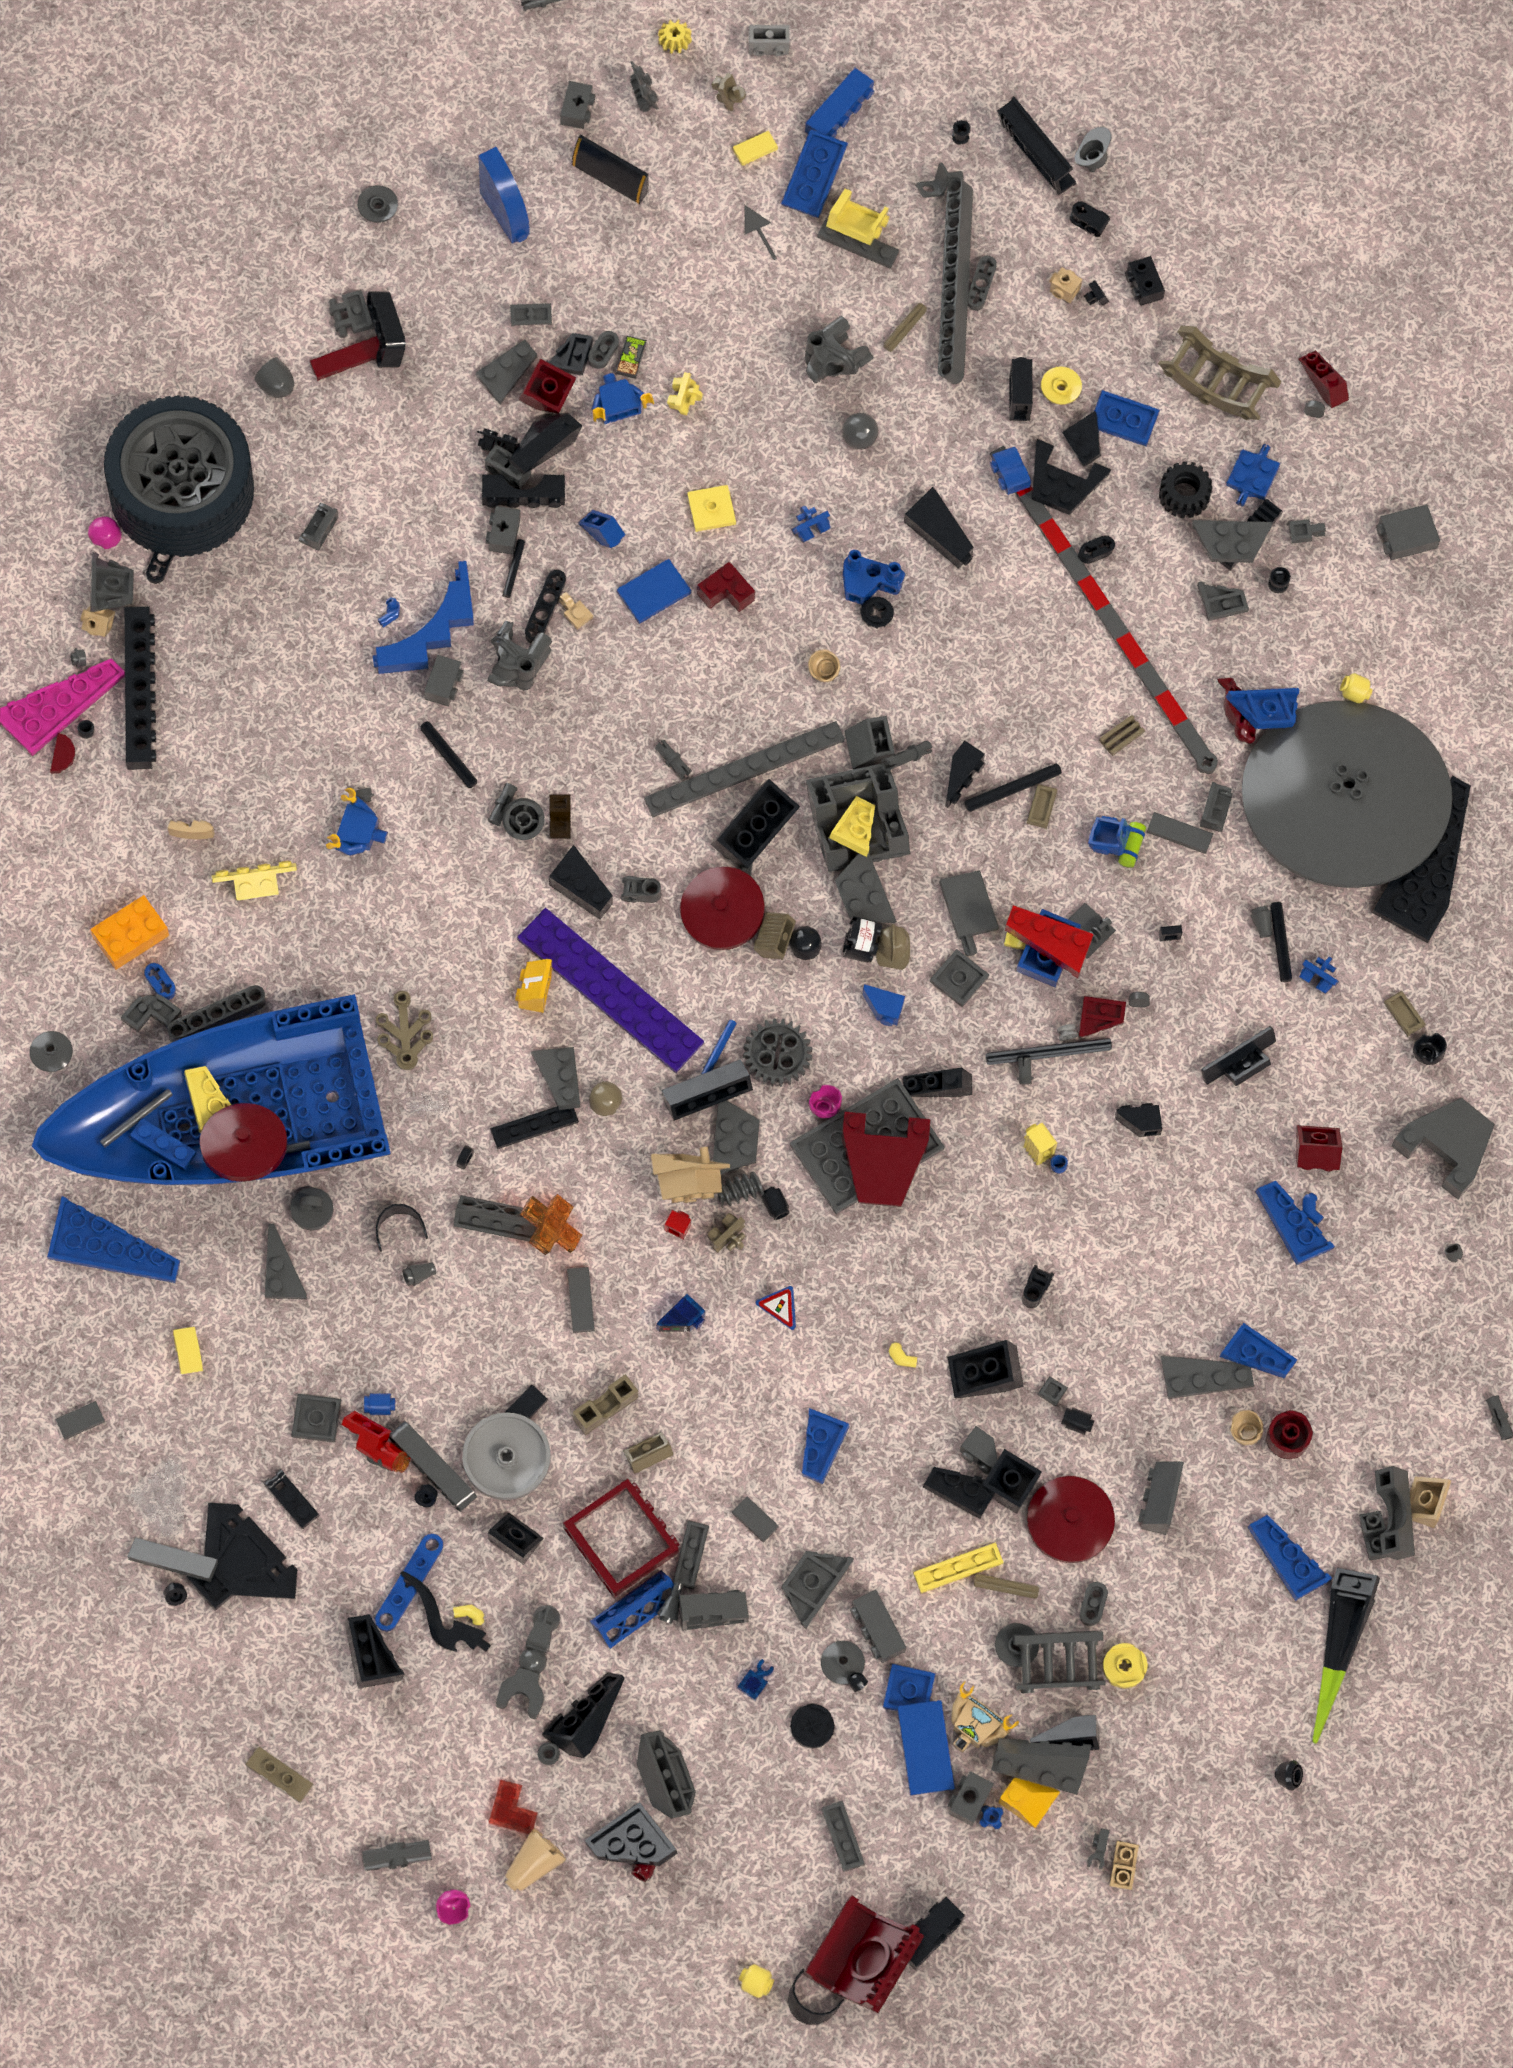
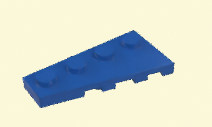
M1277 1181L1257 1188L1256 1194L1296 1265L1334 1249L1333 1243L1325 1239L1322 1235L1323 1232L1307 1219L1308 1216L1305 1212L1298 1209L1294 1204V1200Z
M1268 1515L1247 1527L1295 1601L1333 1579L1328 1573L1325 1574L1318 1567L1319 1564L1314 1559L1311 1560L1297 1543L1294 1544L1287 1537L1288 1534Z

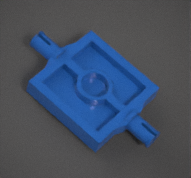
M1263 444L1259 454L1244 449L1241 450L1226 486L1240 493L1236 501L1237 505L1241 503L1243 507L1248 497H1256L1261 500L1266 499L1280 468L1279 462L1266 457L1271 448L1269 445L1266 447V444Z

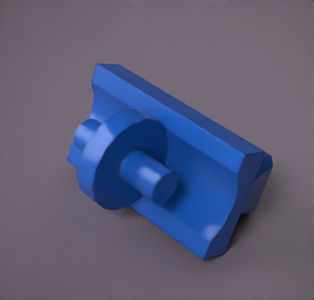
M804 505L800 507L801 514L797 515L796 518L798 522L803 519L806 522L791 530L794 535L798 534L804 543L814 538L810 526L815 524L820 534L831 529L827 518L830 514L827 510L812 518V515L817 513L815 507L808 510Z
M1330 956L1326 961L1320 957L1317 958L1316 963L1321 965V968H1318L1308 960H1305L1302 964L1304 968L1299 977L1310 983L1315 974L1322 977L1316 988L1325 994L1333 985L1336 987L1339 982L1325 972L1326 969L1332 973L1336 970V967L1330 964L1333 960Z

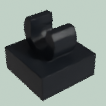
M1096 280L1088 284L1092 291L1086 293L1084 297L1089 305L1097 301L1102 306L1109 303L1108 298Z

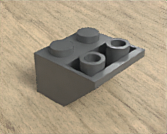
M887 715L865 719L844 731L852 770L882 764V759L895 754Z

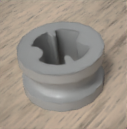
M1075 1024L1063 1025L1057 1029V1032L1061 1034L1059 1036L1060 1041L1071 1040L1078 1036V1032L1075 1031Z

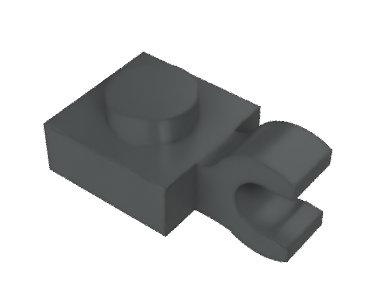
M1310 519L1289 521L1291 544L1311 542L1312 536H1325V523L1310 525Z
M1101 1828L1099 1834L1095 1833L1092 1847H1096L1094 1854L1089 1856L1087 1867L1091 1866L1092 1860H1098L1100 1863L1099 1870H1102L1110 1830Z

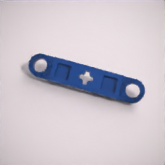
M436 1534L426 1535L403 1571L424 1582L443 1550L441 1537ZM429 1540L438 1542L439 1546L435 1551H430L426 1548V1543ZM402 1575L398 1578L375 1617L377 1627L385 1632L391 1631L397 1626L417 1593L415 1587H405V1578ZM385 1614L393 1618V1622L388 1626H384L380 1622L381 1617Z

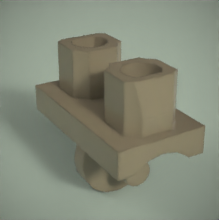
M727 73L724 78L716 76L712 82V88L718 91L717 100L724 103L729 111L734 109V103H741L746 97L745 89L737 86L733 75Z
M728 1213L721 1222L727 1230L722 1233L714 1227L707 1234L708 1239L713 1244V1249L717 1253L724 1246L729 1251H732L735 1247L741 1250L744 1248L741 1241L746 1236L742 1232L738 1236L736 1235L745 1227V1220L742 1217L737 1219L731 1213Z

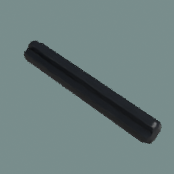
M429 721L424 722L420 726L421 731L465 785L470 789L477 784L475 776Z
M1273 902L1270 908L1280 981L1285 983L1292 980L1283 906L1281 902Z

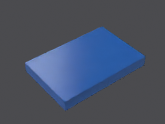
M1102 390L1094 411L1098 415L1099 431L1147 447L1160 409Z
M670 559L617 589L618 595L639 624L690 595L692 592Z

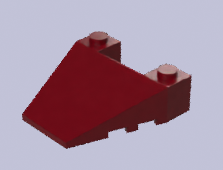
M844 1112L842 1143L845 1148L858 1203L894 1207L902 1206L928 1148L931 1119L909 1117L907 1138L864 1134L866 1113Z

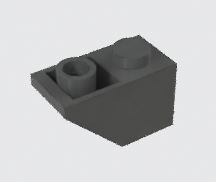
M975 1426L960 1447L961 1456L970 1463L974 1461L980 1465L979 1469L989 1475L998 1460L994 1438Z

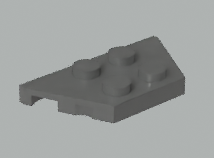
M1193 520L1192 527L1197 531L1200 542L1206 548L1211 562L1253 563L1267 534L1272 528V522Z
M92 552L90 612L132 604L134 570L121 566L111 559L109 562L98 558V553Z
M869 852L867 857L859 853L834 880L849 918L851 919L852 916L882 923H896L897 921Z
M729 1101L719 1103L717 1112L713 1162L730 1164V1168L721 1169L720 1174L754 1164L757 1157L760 1120Z
M806 1551L783 1583L781 1589L805 1629L808 1628L849 1569L854 1558Z

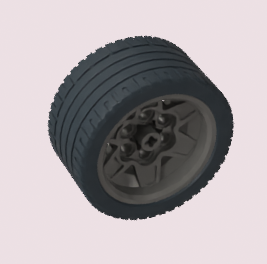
M178 395L148 401L147 404H142L137 409H133L130 414L124 417L123 421L121 420L117 424L118 427H115L113 434L110 435L109 443L106 445L104 473L114 516L122 530L128 534V537L135 540V543L142 545L147 550L150 549L152 552L158 551L161 555H174V557L175 555L179 557L188 555L189 557L220 547V544H225L229 538L235 535L236 531L238 532L241 529V525H244L253 505L254 479L248 442L244 433H242V429L237 425L234 418H231V415L204 399L199 400L196 397H180ZM209 456L213 459L215 464L206 462ZM170 457H177V459L173 461L169 460ZM191 460H197V461H198V462L195 463V464H190V463H189ZM157 471H163V472H164V473L161 474V475H156V474H155ZM141 476L151 480L145 489L141 483ZM197 478H204L201 482L195 481ZM213 487L211 491L204 498L201 499L200 492H205L209 488ZM163 489H170L167 493L161 492ZM185 492L191 493L189 496H182ZM175 499L179 506H170L166 504L171 503Z

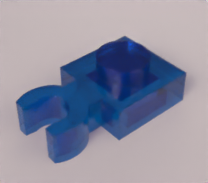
M763 1659L758 1662L756 1673L750 1669L737 1686V1689L754 1701H756L768 1684L764 1677L770 1676L774 1670L773 1666L768 1671L762 1670L761 1666L765 1662Z

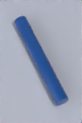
M728 1021L701 1074L713 1070L737 1024L735 1021Z

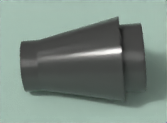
M1268 906L1252 909V915L1250 916L1259 932L1260 938L1272 936L1271 910H1268Z
M430 1262L409 1265L402 1272L408 1286H416L432 1275H435L436 1268L434 1263Z

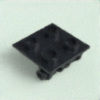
M484 428L483 432L477 430V433L484 435V438H480L478 441V446L481 449L491 451L493 444L495 446L501 442L500 447L513 454L517 445L520 444L517 442L518 438L503 434L502 438L498 437V432L486 428Z

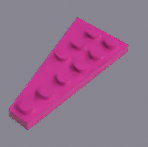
M112 659L88 668L83 673L69 676L68 679L60 683L55 682L28 694L25 698L16 702L11 701L6 706L0 708V725L34 756L56 737L58 733L63 731L125 677V671Z

